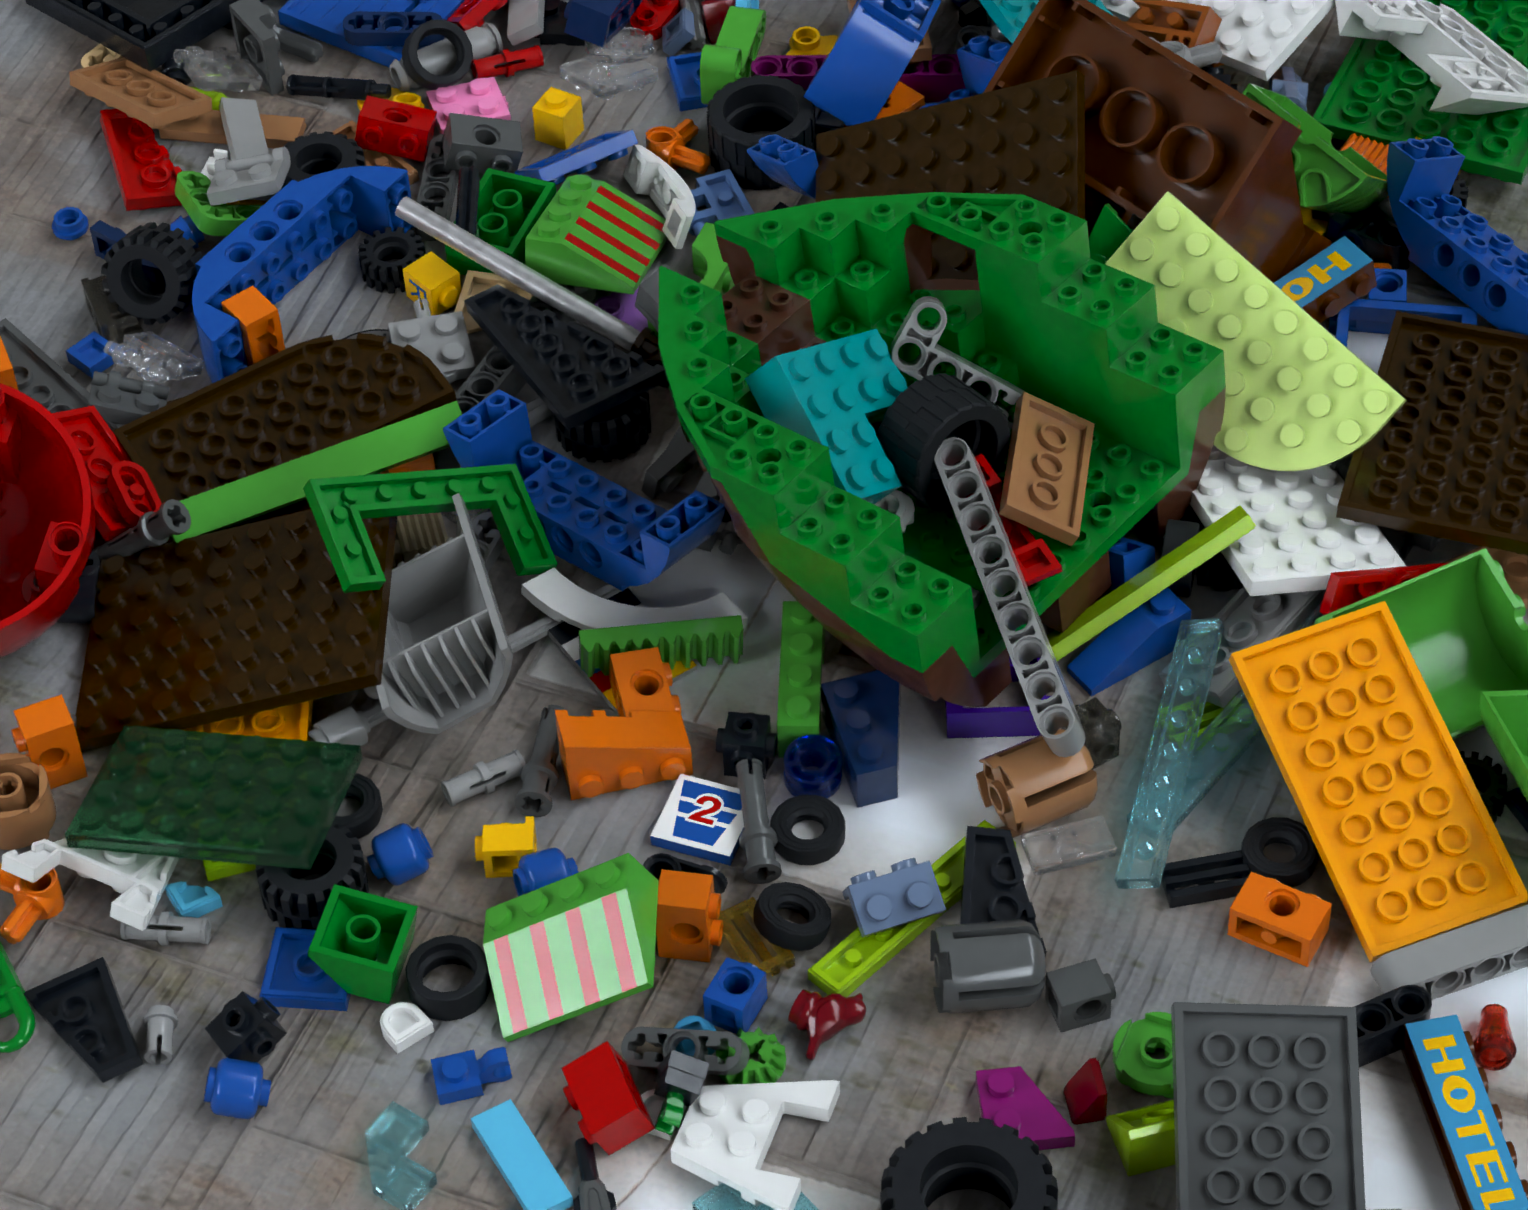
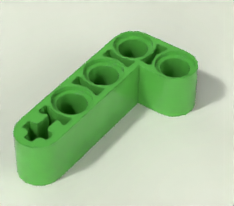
M737 6L729 7L716 45L705 44L702 49L700 58L702 104L708 105L713 95L726 84L735 82L740 78L750 77L751 63L757 58L765 34V10Z

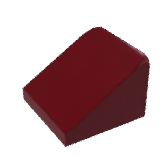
M708 0L701 2L702 20L709 43L715 44L717 42L730 6H736V0Z
M1090 1058L1064 1087V1096L1071 1122L1075 1125L1103 1121L1107 1115L1108 1093L1099 1060L1097 1061L1096 1058Z

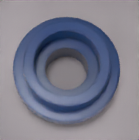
M75 207L60 209L54 215L52 222L54 235L64 240L78 239L89 228L87 217L80 209Z

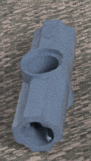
M1281 66L1271 76L1269 90L1287 96L1307 112L1308 83L1302 82L1301 77L1295 73L1293 67Z

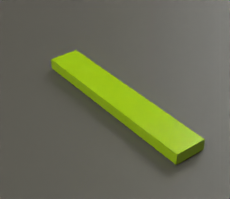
M1239 505L1092 604L1063 633L1057 630L1049 633L1047 638L1056 661H1059L1255 529L1256 525L1249 514Z
M986 820L977 826L997 829ZM966 836L931 865L946 907L943 913L863 938L858 927L807 970L808 980L827 995L834 993L848 997L962 898Z

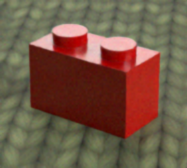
M608 1041L561 1068L568 1083L563 1088L564 1094L575 1111L580 1110L583 1119L578 1121V1126L590 1145L597 1142L608 1155H611L655 1129L626 1062Z

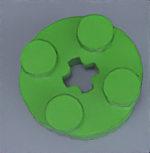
M1145 1013V1019L1137 1020L1134 1023L1130 1019L1119 1028L1113 1042V1063L1116 1078L1120 1083L1128 1085L1132 1089L1144 1094L1164 1096L1170 1099L1174 1098L1170 1013ZM1157 1048H1162L1165 1050L1164 1056L1166 1058L1154 1059L1146 1054V1052L1154 1053Z

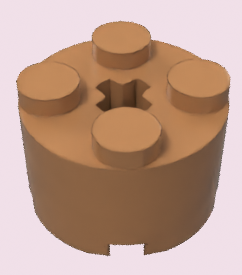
M0 754V849H21L32 846L33 842L48 839L57 811L45 768L40 763L38 766L31 762L30 757L24 754Z

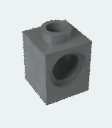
M1096 958L1046 972L1045 1000L1061 1033L1111 1018V1000L1116 998V990L1110 974L1102 973Z

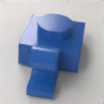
M505 1047L491 1049L478 1060L474 1050L431 1059L440 1105L483 1096L482 1084L504 1082L512 1078Z

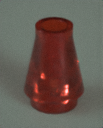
M1489 1004L1483 1007L1481 1019L1473 1039L1474 1058L1479 1066L1487 1070L1496 1071L1506 1068L1510 1065L1517 1052L1508 1021V1011L1499 1004Z

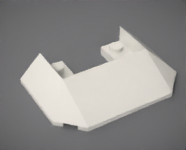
M1335 0L1339 36L1388 41L1431 76L1430 81L1441 87L1429 111L1480 115L1528 107V69L1454 9L1441 3L1438 7L1427 0Z

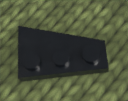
M967 826L960 924L1021 919L1032 923L1039 934L1035 921V911L1032 902L1028 898L1023 881L1024 874L1010 830ZM1041 938V943L1044 948V954L1046 956L1047 951L1044 945L1043 938Z
M103 957L25 991L24 995L28 1003L102 1083L144 1065L111 971Z

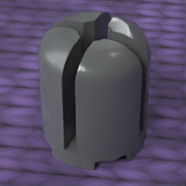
M1015 919L942 925L941 927H934L935 930H931L930 961H934L937 987H933L939 1013L948 1012L952 1014L1023 1008L1031 1006L1040 999L1045 986L1046 961L1041 938L1032 923Z

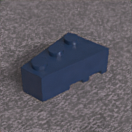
M569 0L564 11V18L567 19L564 33L603 47L630 22L631 16L643 0Z
M879 670L822 683V717L857 808L898 798L901 684Z

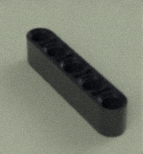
M1405 985L1354 1006L1356 1007L1359 1067L1401 1050L1406 1023L1430 1019L1432 999L1425 989L1416 985Z

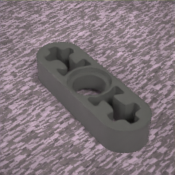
M636 1027L625 1035L621 1045L624 1059L629 1064L646 1071H657L658 1065L671 1050H676L677 1045L685 1039H691L695 1044L693 1057L709 1063L707 1074H738L746 1067L750 1055L746 1042L727 1031ZM646 1040V1042L656 1047H663V1055L658 1052L647 1051L644 1052L642 1057V1055L636 1053L637 1046L644 1045ZM729 1045L735 1049V1055L727 1057L726 1064L721 1058L715 1055H708V1047L712 1050L723 1051Z

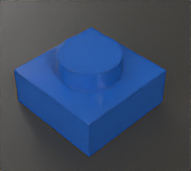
M95 331L66 350L68 362L92 379L94 371L103 372L121 359L119 348Z

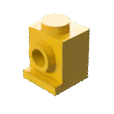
M526 816L525 823L483 825L482 835L475 836L476 861H483L486 878L513 877V869L518 868L521 857L537 852L534 816Z

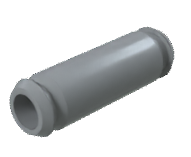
M483 23V27L475 26L464 31L472 44L473 59L492 56V54L497 55L503 49L500 33L493 24ZM447 38L417 50L418 59L422 67L431 74L444 75L455 67L457 51L453 43ZM402 58L400 61L397 59L393 60L389 70L397 89L409 92L410 87L415 89L422 87L408 76L403 66Z

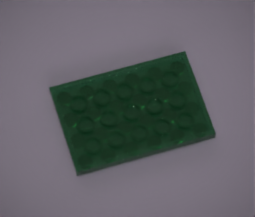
M124 725L65 833L67 845L72 848L310 870L363 759L360 745L302 741L298 739L291 740Z

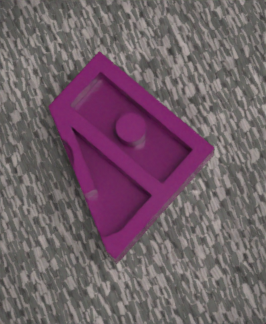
M1020 1066L976 1071V1086L982 1118L994 1120V1126L1000 1128L1006 1124L1019 1130L1018 1137L1020 1139H1023L1025 1136L1029 1137L1039 1146V1150L1075 1147V1133L1072 1127Z

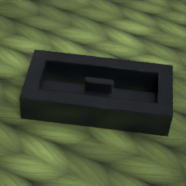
M1242 850L1160 864L1159 876L1170 908L1237 897L1250 875L1248 864L1243 863ZM1235 877H1239V878H1240V879H1234V880H1228V881H1223V882H1217V883H1215V881H1218V880H1224V879L1235 878ZM1198 884V886L1175 890L1178 887Z

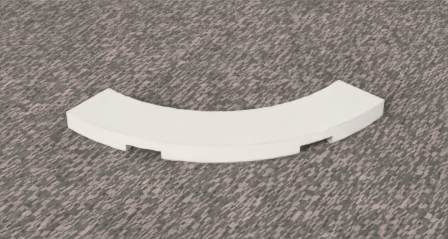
M555 567L523 583L521 588V594L550 618L558 622L563 620L581 630L741 615L744 628L747 626L748 617L724 592L711 598L682 606H632L601 598L582 589L564 577Z

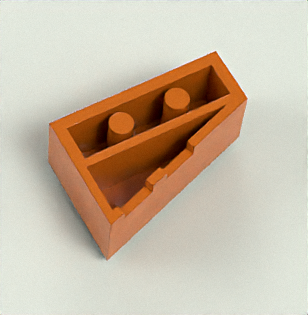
M555 710L561 765L571 801L581 798H592L600 794L624 789H634L642 785L661 781L676 780L680 773L688 776L693 775L691 746L680 711L630 710L629 717L607 716L605 710H592L591 716H569L567 710Z

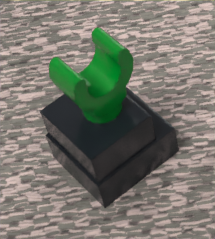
M671 1050L658 1065L654 1082L657 1083L654 1094L665 1098L657 1117L655 1130L672 1135L674 1127L679 1128L683 1117L684 1105L691 1106L700 1095L709 1067L708 1062Z

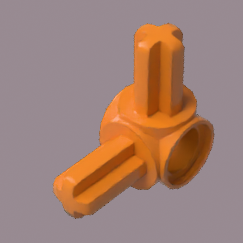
M685 119L674 128L658 126L646 132V149L660 157L674 170L682 167L704 174L711 163L710 157L705 153L687 148L685 145L698 134L699 129L694 125L692 119Z
M0 863V890L13 894L16 907L0 927V936L6 939L8 943L14 945L24 939L37 920L51 919L57 916L63 910L65 901L59 878L54 868L35 883H31L2 870Z

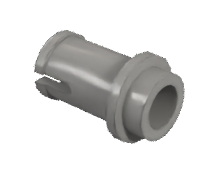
M155 1005L150 1007L148 1013L143 1017V1025L147 1028L144 1059L151 1064H156L157 1048H160L161 1065L169 1063L173 1059V1029L178 1025V1017L174 1014V1010L171 1007Z

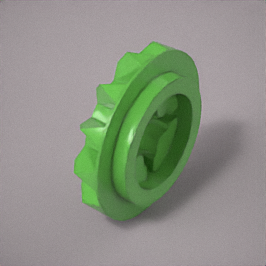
M759 1027L754 1032H744L739 1028L736 1036L746 1042L750 1055L758 1052L759 1061L756 1062L749 1059L746 1067L738 1074L719 1075L720 1078L728 1085L775 1083L782 1076L786 1067L785 1046L778 1042L775 1033L770 1035L764 1034ZM729 1045L726 1050H716V1056L724 1060L725 1064L727 1057L735 1055V1049Z

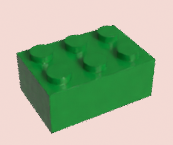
M488 168L479 181L476 237L525 264V238L555 196V183ZM445 245L447 263L460 272V274L466 275L468 270L494 273Z

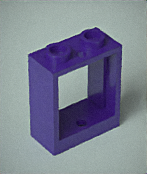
M1009 656L1012 682H1018L1019 679ZM1040 658L1032 660L1028 665L1035 664ZM1044 695L1041 700L1048 699L1051 696ZM945 701L947 739L1041 735L1029 706L963 708V706Z

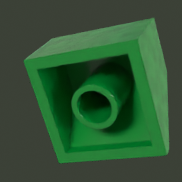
M334 884L309 947L308 956L347 993L390 1004L414 939L418 906Z

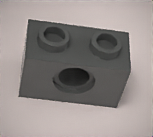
M456 113L449 114L442 137L445 169L460 170L463 166L469 168L475 166L479 169V173L483 174L488 168L515 174L514 171L518 169L523 153L520 122Z

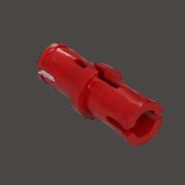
M534 45V47L511 52L509 49H503L497 55L472 59L470 67L474 79L505 75L507 78L514 76L515 72L543 67L544 58L540 46Z

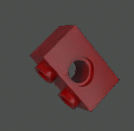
M367 95L358 115L355 141L363 149L424 162L429 143L433 139L437 111Z

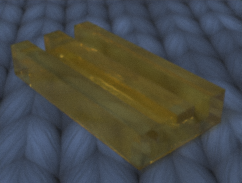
M754 897L721 911L718 920H723V934L742 962L751 963L760 970L765 971L766 974L771 973L772 976L779 974L780 967L786 966L787 969L796 966L795 956L791 950L783 949L770 943L778 954L772 957L759 935L743 915V913L748 911L754 920L753 912L756 904ZM733 918V920L736 922L744 936L747 938L753 949L756 951V953L762 960V963H760L757 960V958L755 957V955L753 954L749 946L746 944V942L744 941V939L742 938V936L735 928L730 919Z

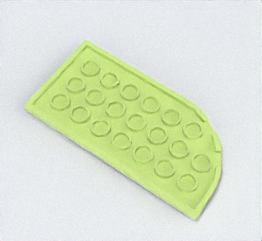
M1168 191L1105 263V265L1155 285L1158 323L1224 350L1226 384L1224 416L1221 431L1216 434L1213 445L1234 459L1248 465L1277 471H1303L1328 465L1346 458L1367 444L1407 401Z

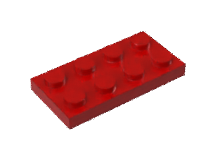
M94 405L52 413L67 429L83 457L92 489L95 507V527L105 541H109L126 530L133 528L123 519L107 486V477L112 466L118 461H131L116 435Z

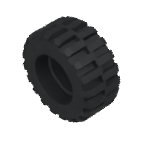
M967 1117L953 1118V1123L943 1125L942 1121L928 1125L926 1133L915 1132L905 1139V1148L899 1147L889 1158V1167L884 1169L881 1179L880 1204L881 1210H928V1207L937 1198L946 1193L960 1189H977L997 1196L1007 1204L1010 1210H1057V1179L1052 1175V1165L1047 1156L1042 1153L1039 1154V1146L1029 1137L1025 1136L1023 1139H1020L1018 1137L1019 1130L1006 1124L1002 1128L994 1126V1120L979 1118V1122H967Z

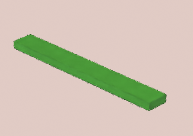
M457 401L181 500L179 502L184 504L189 511L191 525L185 533L171 535L173 541L178 544L186 538L221 531L306 500L303 487L309 479L377 474L446 449L450 445L443 432V428L462 415Z

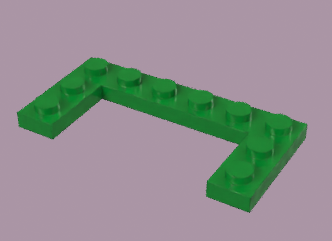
M516 464L309 479L303 487L344 593L380 590L386 582L362 519L456 511L452 496L460 493L464 499L467 510L490 508L517 576L542 574L558 565Z

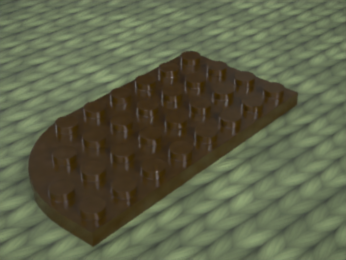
M358 333L356 339L333 340V336L328 335L286 348L113 430V433L118 438L129 459L146 470L163 504L171 499L184 500L457 401L455 390L437 366L426 355L411 345L407 344L405 347L387 342L385 336Z

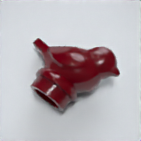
M803 989L792 1005L788 1021L796 1024L799 1030H807L809 1045L806 1058L813 1061L821 1044L834 1037L847 1026L856 1025L863 1021L866 1016V1006L861 993L848 998L834 993L822 997L816 991L811 993Z

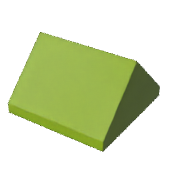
M1174 1099L1105 1116L1107 1126L1128 1177L1176 1165Z

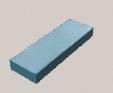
M511 1099L471 1118L472 1128L523 1210H566L574 1206L571 1193Z

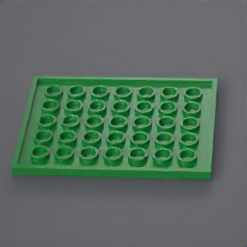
M1427 0L1438 7L1441 3L1454 9L1528 69V0ZM1355 38L1313 118L1334 133L1332 139L1347 141L1350 135L1355 133L1357 136L1362 135L1364 139L1368 137L1371 141L1382 142L1385 146L1390 144V142L1407 141L1409 138L1415 139L1416 136L1421 139H1431L1434 136H1440L1450 140L1454 145L1453 148L1465 156L1460 170L1496 178L1503 182L1522 184L1528 171V107L1480 115L1429 111L1441 87L1430 81L1431 76L1390 42Z

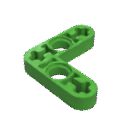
M182 171L177 174L175 195L196 227L205 234L228 236L262 206L227 204L211 206L206 194L211 181L206 175L195 171Z

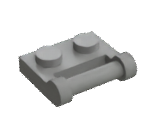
M284 146L274 148L272 153L232 161L228 158L216 160L214 164L215 174L206 193L210 205L216 206L279 192L282 189L291 165L288 149Z

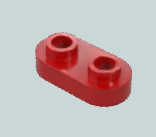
M643 0L630 18L632 36L637 40L645 42L661 38L662 27L680 12V1Z
M126 460L118 461L112 466L107 477V486L123 519L134 527L138 524L139 518L143 514L158 511L162 502L148 473L142 466Z

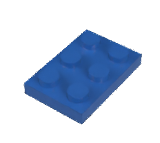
M633 130L606 132L516 170L514 173L553 182L557 185L566 180L564 175L575 172L577 175L597 168L596 162L606 159L612 161L629 154L627 148L638 144Z

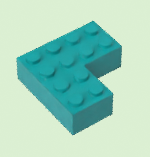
M877 329L777 355L745 378L766 419L829 448L834 485L875 504L902 486L894 466L883 450L871 424L883 421L889 406L891 407L896 397L908 387L905 378L892 360L886 342L882 339Z

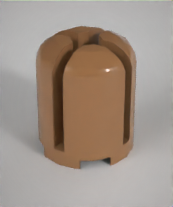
M1059 729L1054 735L1061 734L1066 730ZM1038 735L979 760V762L983 763V771L976 773V778L983 803L986 808L994 806L1000 819L1005 824V826L998 829L1010 830L1013 838L1087 808L1096 797L1098 786L1097 773L1092 770L1094 762L1085 745L1073 756L1059 757L1051 751L1042 735Z

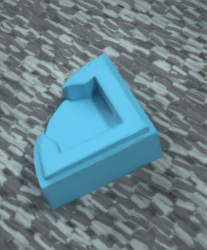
M180 881L168 884L165 888L166 894L179 916L199 918L223 907L220 895L208 886L187 885L186 882Z

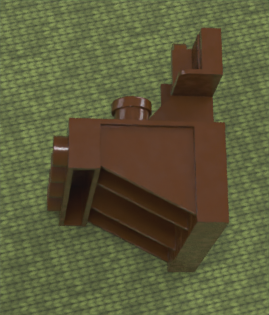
M1039 0L983 93L1076 70L1085 76V220H1087L1088 237L1105 204L1109 203L1128 227L1135 230L1168 191L1273 283L1331 245V240L1303 224L1291 149L1302 133V130L1088 0Z

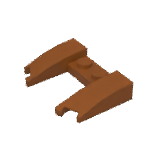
M1133 0L1140 8L1127 22H1122L1147 37H1153L1156 41H1178L1191 48L1213 42L1222 19L1209 6L1168 0Z

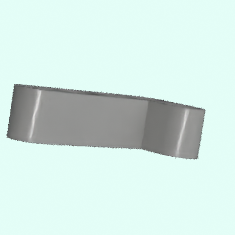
M926 296L916 300L892 341L891 355L894 364L902 372L920 381L923 377L934 376V367L940 362L947 361L955 366L953 376L968 386L978 380L986 381L990 384V391L985 397L1003 410L1009 421L1008 427L1012 429L1014 413L1012 416H1009L1007 407L997 401L999 390H1003L1000 393L1002 400L1012 405L1016 403L1025 391L938 345L937 342L947 324L946 310L942 302L937 298ZM931 307L940 313L936 324L924 326L918 322L917 316L922 309ZM905 343H914L919 346L921 351L916 359L905 361L898 355L899 348Z

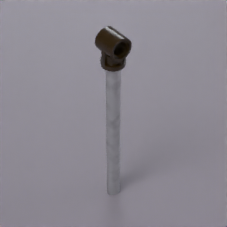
M407 196L398 204L395 211L397 217L626 350L641 355L645 363L653 367L656 364L663 366L658 346V337L655 336V331L651 328L645 327L640 332ZM668 381L659 386L669 388Z

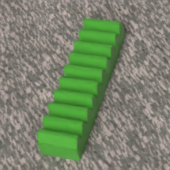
M737 615L579 630L581 670H584L588 677H593L595 668H600L606 676L609 675L610 654L654 647L659 648L662 662H669L671 669H674L676 661H681L685 668H690L692 659H697L702 667L706 666L708 658H713L718 665H722L725 656H729L735 664L739 662L740 656L743 655L744 629L742 617Z

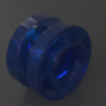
M805 735L795 739L787 747L784 754V783L788 791L795 797L799 795H818L827 799L832 797L842 783L843 758L841 750L835 742L821 735ZM811 766H815V767H818V768H820V769H818V770H809V769H806V768H807V767H811Z

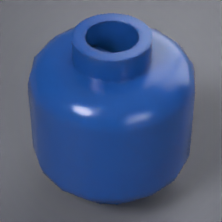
M401 823L372 839L371 848L373 854L368 856L367 860L378 880L385 877L390 884L399 886L426 873L429 869V859L434 857L420 827L413 829L409 824Z
M548 848L522 856L519 860L518 868L513 869V881L517 895L521 896L579 872L573 858L566 859L563 852L558 848Z
M223 1058L216 1067H209L204 1102L210 1103L211 1111L216 1115L251 1119L255 1116L258 1106L267 1107L271 1080L263 1079V1068L259 1063Z

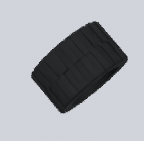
M755 75L753 77L737 79V81L730 82L723 86L721 90H718L707 106L709 156L711 166L714 167L715 172L730 169L739 186L746 189H776L783 186L759 169L746 149L759 144L758 141L767 135L777 134L813 149L816 153L815 106L811 101L803 97L806 92L805 89L786 78L782 79L771 75ZM755 131H774V132H772V133H766V134H752V133H751V132H755Z
M938 373L934 376L923 377L922 380L914 382L896 397L894 403L887 409L882 423H880L877 438L894 466L895 472L902 484L901 488L933 510L950 511L953 508L934 461L935 454L945 438H961L967 443L974 457L983 454L997 474L1008 452L1010 428L1008 427L1009 421L1007 416L996 404L957 377Z

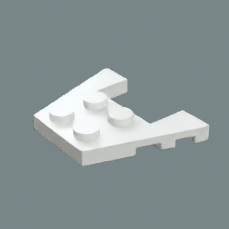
M106 816L67 830L64 839L55 842L47 839L33 842L30 851L19 855L15 849L2 855L1 869L31 883H35L60 864L76 871L81 877L93 878L107 884L116 892L121 893L118 898L111 902L110 917L143 931L147 928L179 860L180 846L147 831L136 829L135 826L114 817Z
M821 1080L702 1086L699 1097L689 1106L671 1147V1163L716 1186L724 1183L740 1191L741 1198L754 1205L760 1201L773 1208V1210H794L801 1193V1178L760 1170L783 1114L829 1122L840 1095V1081Z

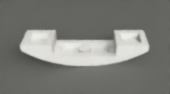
M635 144L633 145L623 176L636 194H645L651 197L666 218L662 231L675 249H682L695 215L696 205L693 194L685 181L671 166L650 150Z

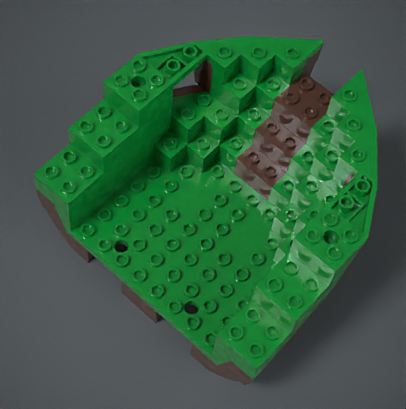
M926 192L841 198L718 220L714 222L719 250L723 261L728 263L735 285L723 296L721 292L666 267H659L658 346L662 364L683 434L687 442L691 441L703 473L706 470L709 472L717 494L731 517L735 532L764 567L830 634L874 668L903 686L935 702L941 698L960 706L985 707L1012 682L1009 653L954 511L933 510L899 487L896 490L908 495L913 501L915 508L914 523L906 525L905 533H902L899 516L889 512L888 509H882L834 485L828 447L766 419L745 381L746 377L777 355L873 329L878 330L880 336L886 342L891 355L892 341L911 306L919 298L931 296L942 302L947 314V324L937 342L938 345L1021 388L1025 392L1094 423L1079 538L1071 547L1027 527L1036 540L1040 538L1044 540L1062 566V572L1028 586L1041 623L1061 633L1112 586L1108 550L1132 527L1161 539L1165 534L1167 520H1180L1185 515L1191 502L1192 492L1197 489L1206 467L1216 434L1221 431L1226 393L1224 350L1158 323L1154 284L1091 259L1087 220L1023 194ZM936 233L974 249L978 280H928L932 276L931 235ZM931 307L924 308L918 313L917 320L924 326H932L939 320L940 313ZM905 343L899 348L898 355L905 361H912L919 356L921 350L914 343ZM947 361L940 362L934 367L933 374L945 373L948 376L955 373V366ZM898 369L905 378L907 387L919 381ZM978 380L970 385L971 388L984 397L990 391V384L986 381ZM1000 389L997 401L1007 407L1009 416H1012L1015 412L1016 403L1012 405L1003 401L1000 394L1003 390ZM882 421L871 424L876 432L877 437L878 429ZM1010 428V438H1009V442H1008L1009 445H1010L1011 432H1012V429H1011V428ZM1008 452L1005 455L1004 463L1001 469L997 473L998 477L1002 481V490ZM972 588L980 592L981 604L975 611ZM1014 590L1007 592L1003 597L1010 595ZM1027 624L1019 626L1015 631L1023 629Z

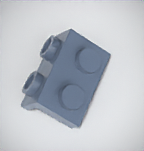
M910 858L891 865V873L877 877L875 870L850 878L852 885H849L842 893L845 900H850L862 938L940 914L946 910L930 860L917 864L915 858Z

